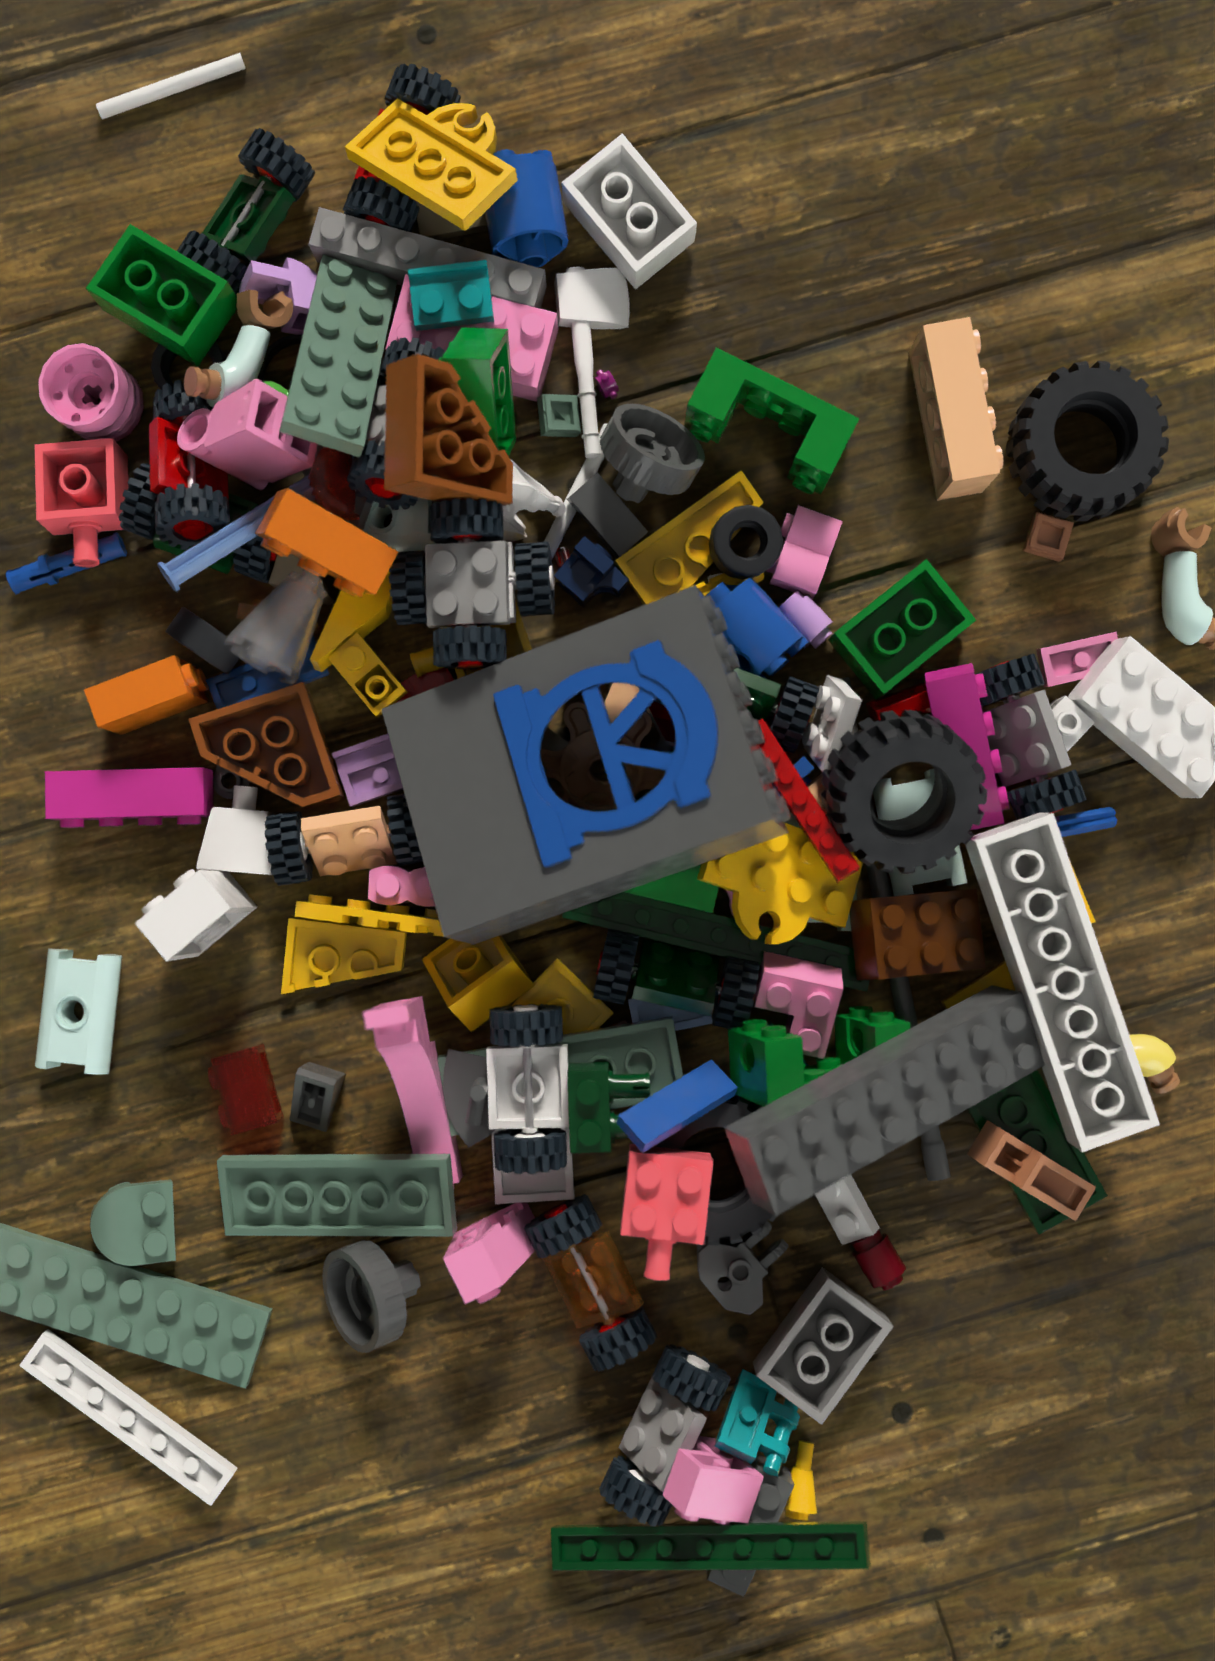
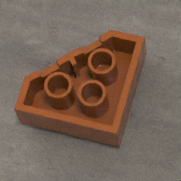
M415 354L388 364L386 368L384 490L437 502L443 500L451 502L452 499L466 500V498H474V501L486 499L487 502L495 501L497 504H502V506L512 504L513 463L504 449L500 451L497 449L487 433L491 427L474 400L468 402L456 382L460 380V377L450 363L421 354Z
M304 682L188 719L202 758L306 810L345 798L310 690Z

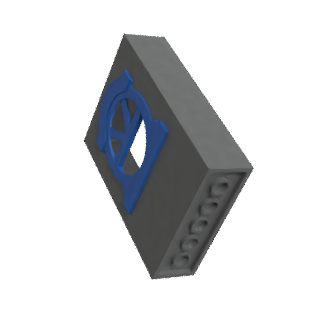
M694 585L381 709L445 938L474 945L788 833L785 821L791 819L783 796L779 797L776 789L773 788L772 782L778 781L777 774L770 757L766 758L763 750L760 749L759 744L764 743L765 738L758 720H753L750 711L747 710V706L752 705V699L745 682H741L737 672L734 671V669L740 667L739 660L733 645H728L726 637L722 633L728 630L721 609L719 607L716 608L711 595L704 597L698 587ZM608 683H625L638 686L640 689L638 694L611 724L599 686ZM580 692H582L618 810L593 812L578 809L561 800L548 785L540 758L541 743L545 730L559 708ZM656 699H660L669 711L674 723L676 734L675 752L670 754L617 745ZM623 763L662 769L666 771V774L648 795L635 802Z

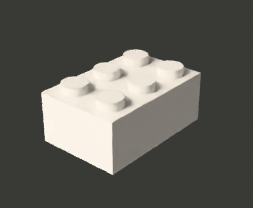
M623 133L562 181L563 203L635 290L695 242L697 222Z
M191 869L173 883L176 889L166 898L160 895L145 905L141 910L144 916L135 924L166 961L186 959L201 955L254 911L257 905L228 871L198 870L195 872Z

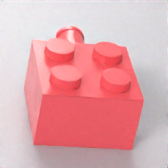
M113 438L35 444L36 520L53 536L73 534V564L78 567L89 568L100 564L98 559V533L123 530L120 526L122 521H119V515L123 511L120 510V503L124 502L125 499L123 497L124 490L129 488L127 483L129 481L128 456Z
M635 1144L629 1145L620 1235L641 1237L648 1240L644 1277L661 1281L670 1279L669 1272L674 1243L683 1242L704 1245L713 1159L710 1153L654 1146L642 1153Z

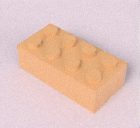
M970 317L923 325L909 350L937 501L982 493L1000 474V469L1003 468L1002 450L999 445L995 446L992 432L996 427L995 413L992 407L987 406L985 392L988 391V376L985 368H980L978 354L981 350L980 335L977 329H972Z

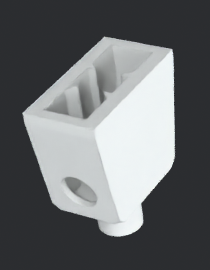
M234 785L232 808L213 807L211 809L196 869L272 875L270 870L271 863L268 862L267 857L269 854L268 850H266L265 843L267 839L265 838L264 830H266V817L275 814L256 810L257 787Z

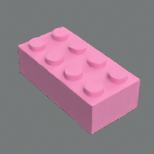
M405 274L385 350L394 340L399 343L400 338L406 337L409 343H411L413 337L419 338L420 344L425 345L426 340L432 342L433 349L441 347L445 353L449 342L453 341L461 327L508 329L513 396L537 402V398L542 393L558 333L557 313L491 296L495 322L416 331L409 276Z

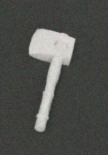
M570 267L566 270V273L556 274L554 281L558 326L571 327L583 435L581 437L584 440L585 457L597 458L600 456V434L598 433L595 402L597 394L594 391L593 381L594 360L591 329L628 328L630 315L629 293L625 276L618 268L585 270L583 267Z

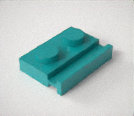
M487 260L407 269L416 331L495 322Z

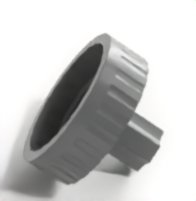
M623 404L617 407L600 437L602 453H604L605 458L619 471L612 485L616 489V494L626 501L640 503L644 500L649 490L667 495H678L687 491L705 461V454L701 444L685 426L669 415L645 405Z
M361 1240L332 1251L326 1257L323 1266V1289L328 1310L343 1339L356 1351L368 1353L402 1336L407 1318L405 1299L416 1295L418 1288L421 1287L419 1273L415 1270L413 1263L404 1259L392 1264L385 1252L369 1240Z

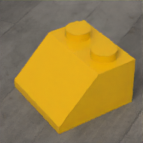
M501 935L474 945L449 939L422 959L448 1008L470 1032L490 1019V1009L508 1006L535 986Z

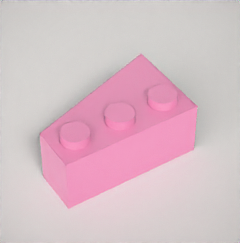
M527 1202L513 1203L454 1234L443 1260L465 1304L477 1299L478 1303H483L501 1292L499 1287L504 1285L534 1253L535 1250L524 1230L525 1225L535 1218Z

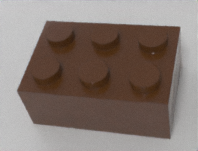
M977 888L852 901L849 914L857 980H881L986 968Z

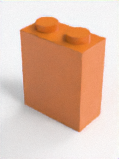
M173 655L86 688L84 692L97 727L123 735L207 703L208 700L204 691L209 690L206 683V677L200 668L196 669L190 662L188 663Z

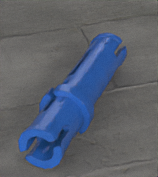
M118 532L98 539V559L100 564L127 556L125 544ZM73 548L50 557L47 554L38 556V561L13 570H7L6 578L12 591L17 595L22 591L48 583L50 586L59 583V578L89 568L78 567L73 564Z

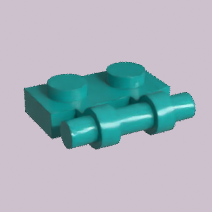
M742 1369L738 1374L714 1447L749 1464L756 1459L757 1453L760 1451L766 1457L763 1471L768 1475L778 1476L781 1464L787 1461L790 1448L787 1444L791 1431L796 1430L800 1415L797 1413L798 1407L786 1398L783 1404L774 1401L777 1391L756 1375ZM768 1418L774 1420L777 1425L773 1437L764 1433Z

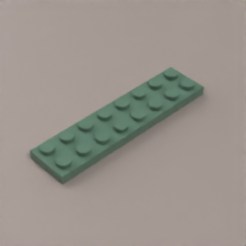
M0 1223L1 1312L245 1389L249 1385L273 1308L143 1267L120 1265L109 1260L104 1255Z

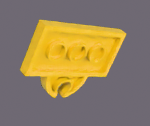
M397 98L345 146L349 160L464 231L518 181L516 168L493 155L496 151L497 136L493 120L488 113L481 116L480 123L477 126L463 128L466 125L473 124L478 118L476 105L453 103L438 107L428 115H425Z
M785 823L788 833L701 864L697 880L733 892L731 908L735 922L744 935L750 939H758L761 933L758 925L759 918L764 912H768L773 918L774 925L772 930L765 936V944H781L793 940L801 933L809 918L835 927H846L863 862L858 860L854 852L850 853L860 866L859 870L836 883L833 875L803 829Z

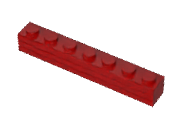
M761 719L758 722L765 742L759 744L766 758L770 757L778 781L772 783L779 794L783 796L788 808L833 875L836 883H839L858 871L860 866L842 842L843 840L765 721Z

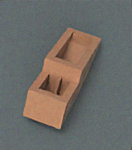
M988 1120L967 1155L1074 1221L1078 1219L1096 1189L1091 1183Z

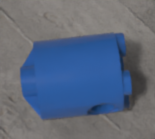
M509 149L497 151L493 154L494 156L516 168L518 181L485 212L492 255L539 268L560 254L567 247L569 241L557 168L553 162L552 153L548 150H538L525 154H515L514 151Z
M752 577L740 585H726L724 582H721L706 595H711L716 608L719 607L723 613L728 630L722 633L725 635L728 645L732 644L740 664L738 669L767 679L763 675L765 672L769 676H773L789 662L785 656L787 653L793 657L809 643L805 636Z

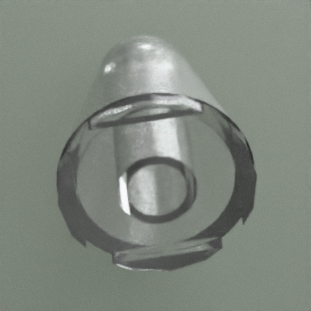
M304 569L300 573L292 571L227 636L224 644L233 645L230 651L258 671L267 675L269 671L274 672L275 670L281 673L278 681L290 685L295 684L300 676L326 592L321 587L323 581Z

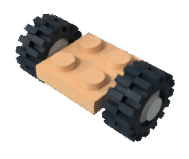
M405 794L388 796L387 814L389 824H386L381 806L303 818L300 811L267 816L265 821L266 830H264L265 838L267 839L265 845L266 850H268L269 856L267 857L268 862L271 863L270 870L272 875H274V881L278 886L311 881L313 877V864L311 860L314 861L320 877L327 875L337 876L346 872L374 869L397 863L399 866L423 863Z

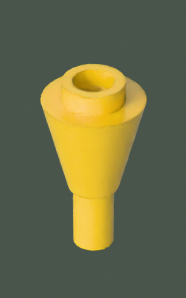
M799 1440L796 1464L791 1471L794 1488L784 1507V1515L796 1520L807 1521L809 1514H817L813 1470H811L814 1450L813 1442Z

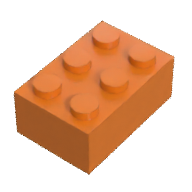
M288 488L276 492L255 532L256 535L263 538L262 547L281 557H288L289 554L296 556L300 559L297 564L300 568L317 577L325 578L328 574L336 579L333 586L353 597L358 596L360 598L363 593L377 594L399 552Z

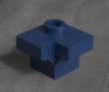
M585 536L574 547L567 561L554 574L555 583L583 608L593 597L602 593H609L619 598L628 588L629 579L614 567L613 557L599 544L594 545Z

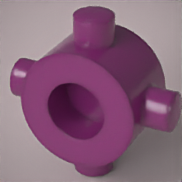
M598 370L596 372L597 377L594 379L602 396L605 399L608 397L611 399L617 398L619 388L610 371L603 372Z

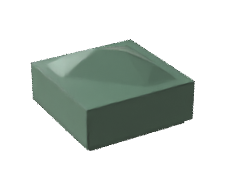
M541 394L537 398L541 436L577 437L581 434L577 395Z

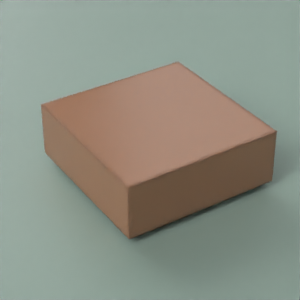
M1036 512L1032 517L1023 551L1054 561H1062L1074 522Z

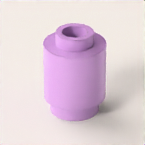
M798 590L779 607L809 641L804 649L810 644L816 649L832 634L828 627L833 621L809 595L804 597Z

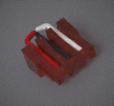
M565 547L558 548L557 550L560 549V552L556 551L554 554L558 567H561L570 557L569 549L565 550Z

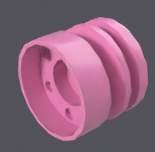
M84 343L67 345L54 352L43 365L38 384L39 397L46 411L57 421L72 429L84 439L113 438L117 442L128 436L138 425L144 404L143 392L136 378L99 348Z

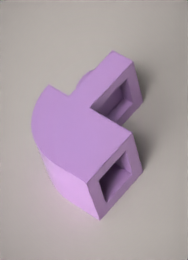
M288 257L283 267L251 260L239 285V293L247 290L258 291V303L263 304L270 296L283 291L285 296L292 299L293 313L288 323L281 326V332L303 335L317 274L305 264Z

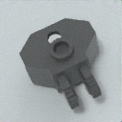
M767 1220L762 1224L763 1231L755 1236L751 1232L741 1237L742 1242L731 1244L729 1239L719 1240V1246L707 1245L706 1240H704V1245L697 1244L699 1279L725 1310L751 1315L763 1305L762 1278L768 1274L766 1268L776 1261L788 1248V1244L783 1239H779L759 1256L751 1249L771 1231L772 1225ZM723 1276L729 1277L724 1282L718 1281Z

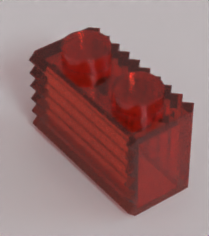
M263 1043L211 1059L212 1067L208 1068L209 1082L214 1090L219 1089L223 1103L218 1106L219 1118L224 1128H230L232 1136L275 1124L284 1118Z

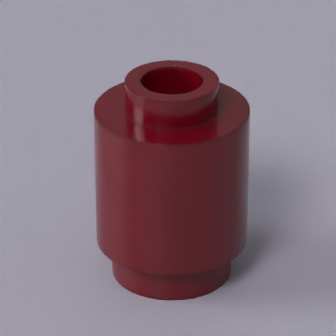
M878 1229L872 1236L851 1242L854 1248L853 1256L872 1288L881 1287L885 1291L903 1281L901 1274L906 1270V1266L887 1234H882Z

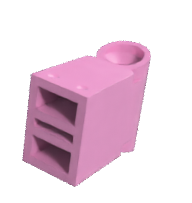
M258 379L251 381L215 403L212 411L204 408L192 412L181 424L177 435V442L181 449L260 491L265 489L268 482L273 483L313 467L317 449L316 443L279 432L288 396Z

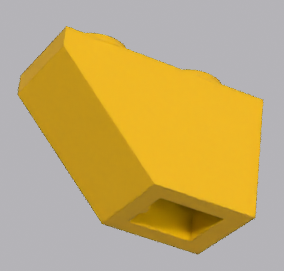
M358 632L327 657L377 718L382 714V708L395 704L408 693Z

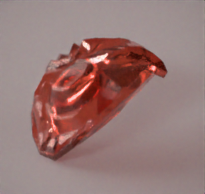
M324 446L314 459L308 476L310 480L309 485L313 488L311 495L315 496L318 506L345 521L359 520L360 515L355 513V490H351L348 486L350 482H347L353 461L352 455Z

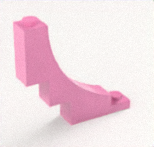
M422 996L382 1003L363 1012L366 1030L373 1029L376 1049L384 1058L393 1078L404 1113L413 1154H450L453 1188H455L454 1184L459 1183L463 1176L456 1135L451 1136L436 1045L435 1041L430 1042Z

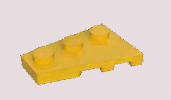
M291 915L288 918L281 994L314 986L315 988L327 986L331 983L350 979L357 980L401 971L404 967L407 932L391 927L375 928L357 925V923H338Z

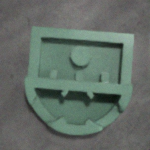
M171 1179L117 1184L111 1187L98 1203L94 1205L90 1217V1231L94 1243L105 1257L124 1266L176 1261L173 1182Z

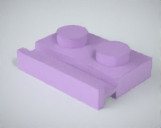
M388 733L332 753L351 807L403 790Z

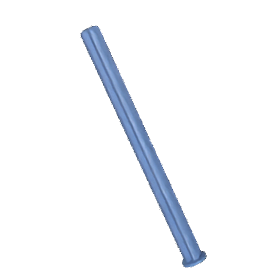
M348 453L341 454L294 483L288 489L311 502L347 480L354 455ZM274 497L166 564L159 562L157 565L162 575L174 591L180 590L179 585L258 536L255 532Z

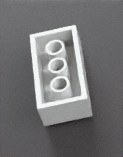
M1131 636L1115 639L1112 644L1105 648L1090 667V671L1078 682L1067 697L1095 722L1093 725L1180 798H1202L1215 781V707Z

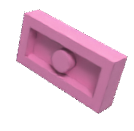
M1117 632L1036 649L1040 671L1045 682L1043 686L1050 687L1083 679L1105 648L1112 644L1115 639H1118Z

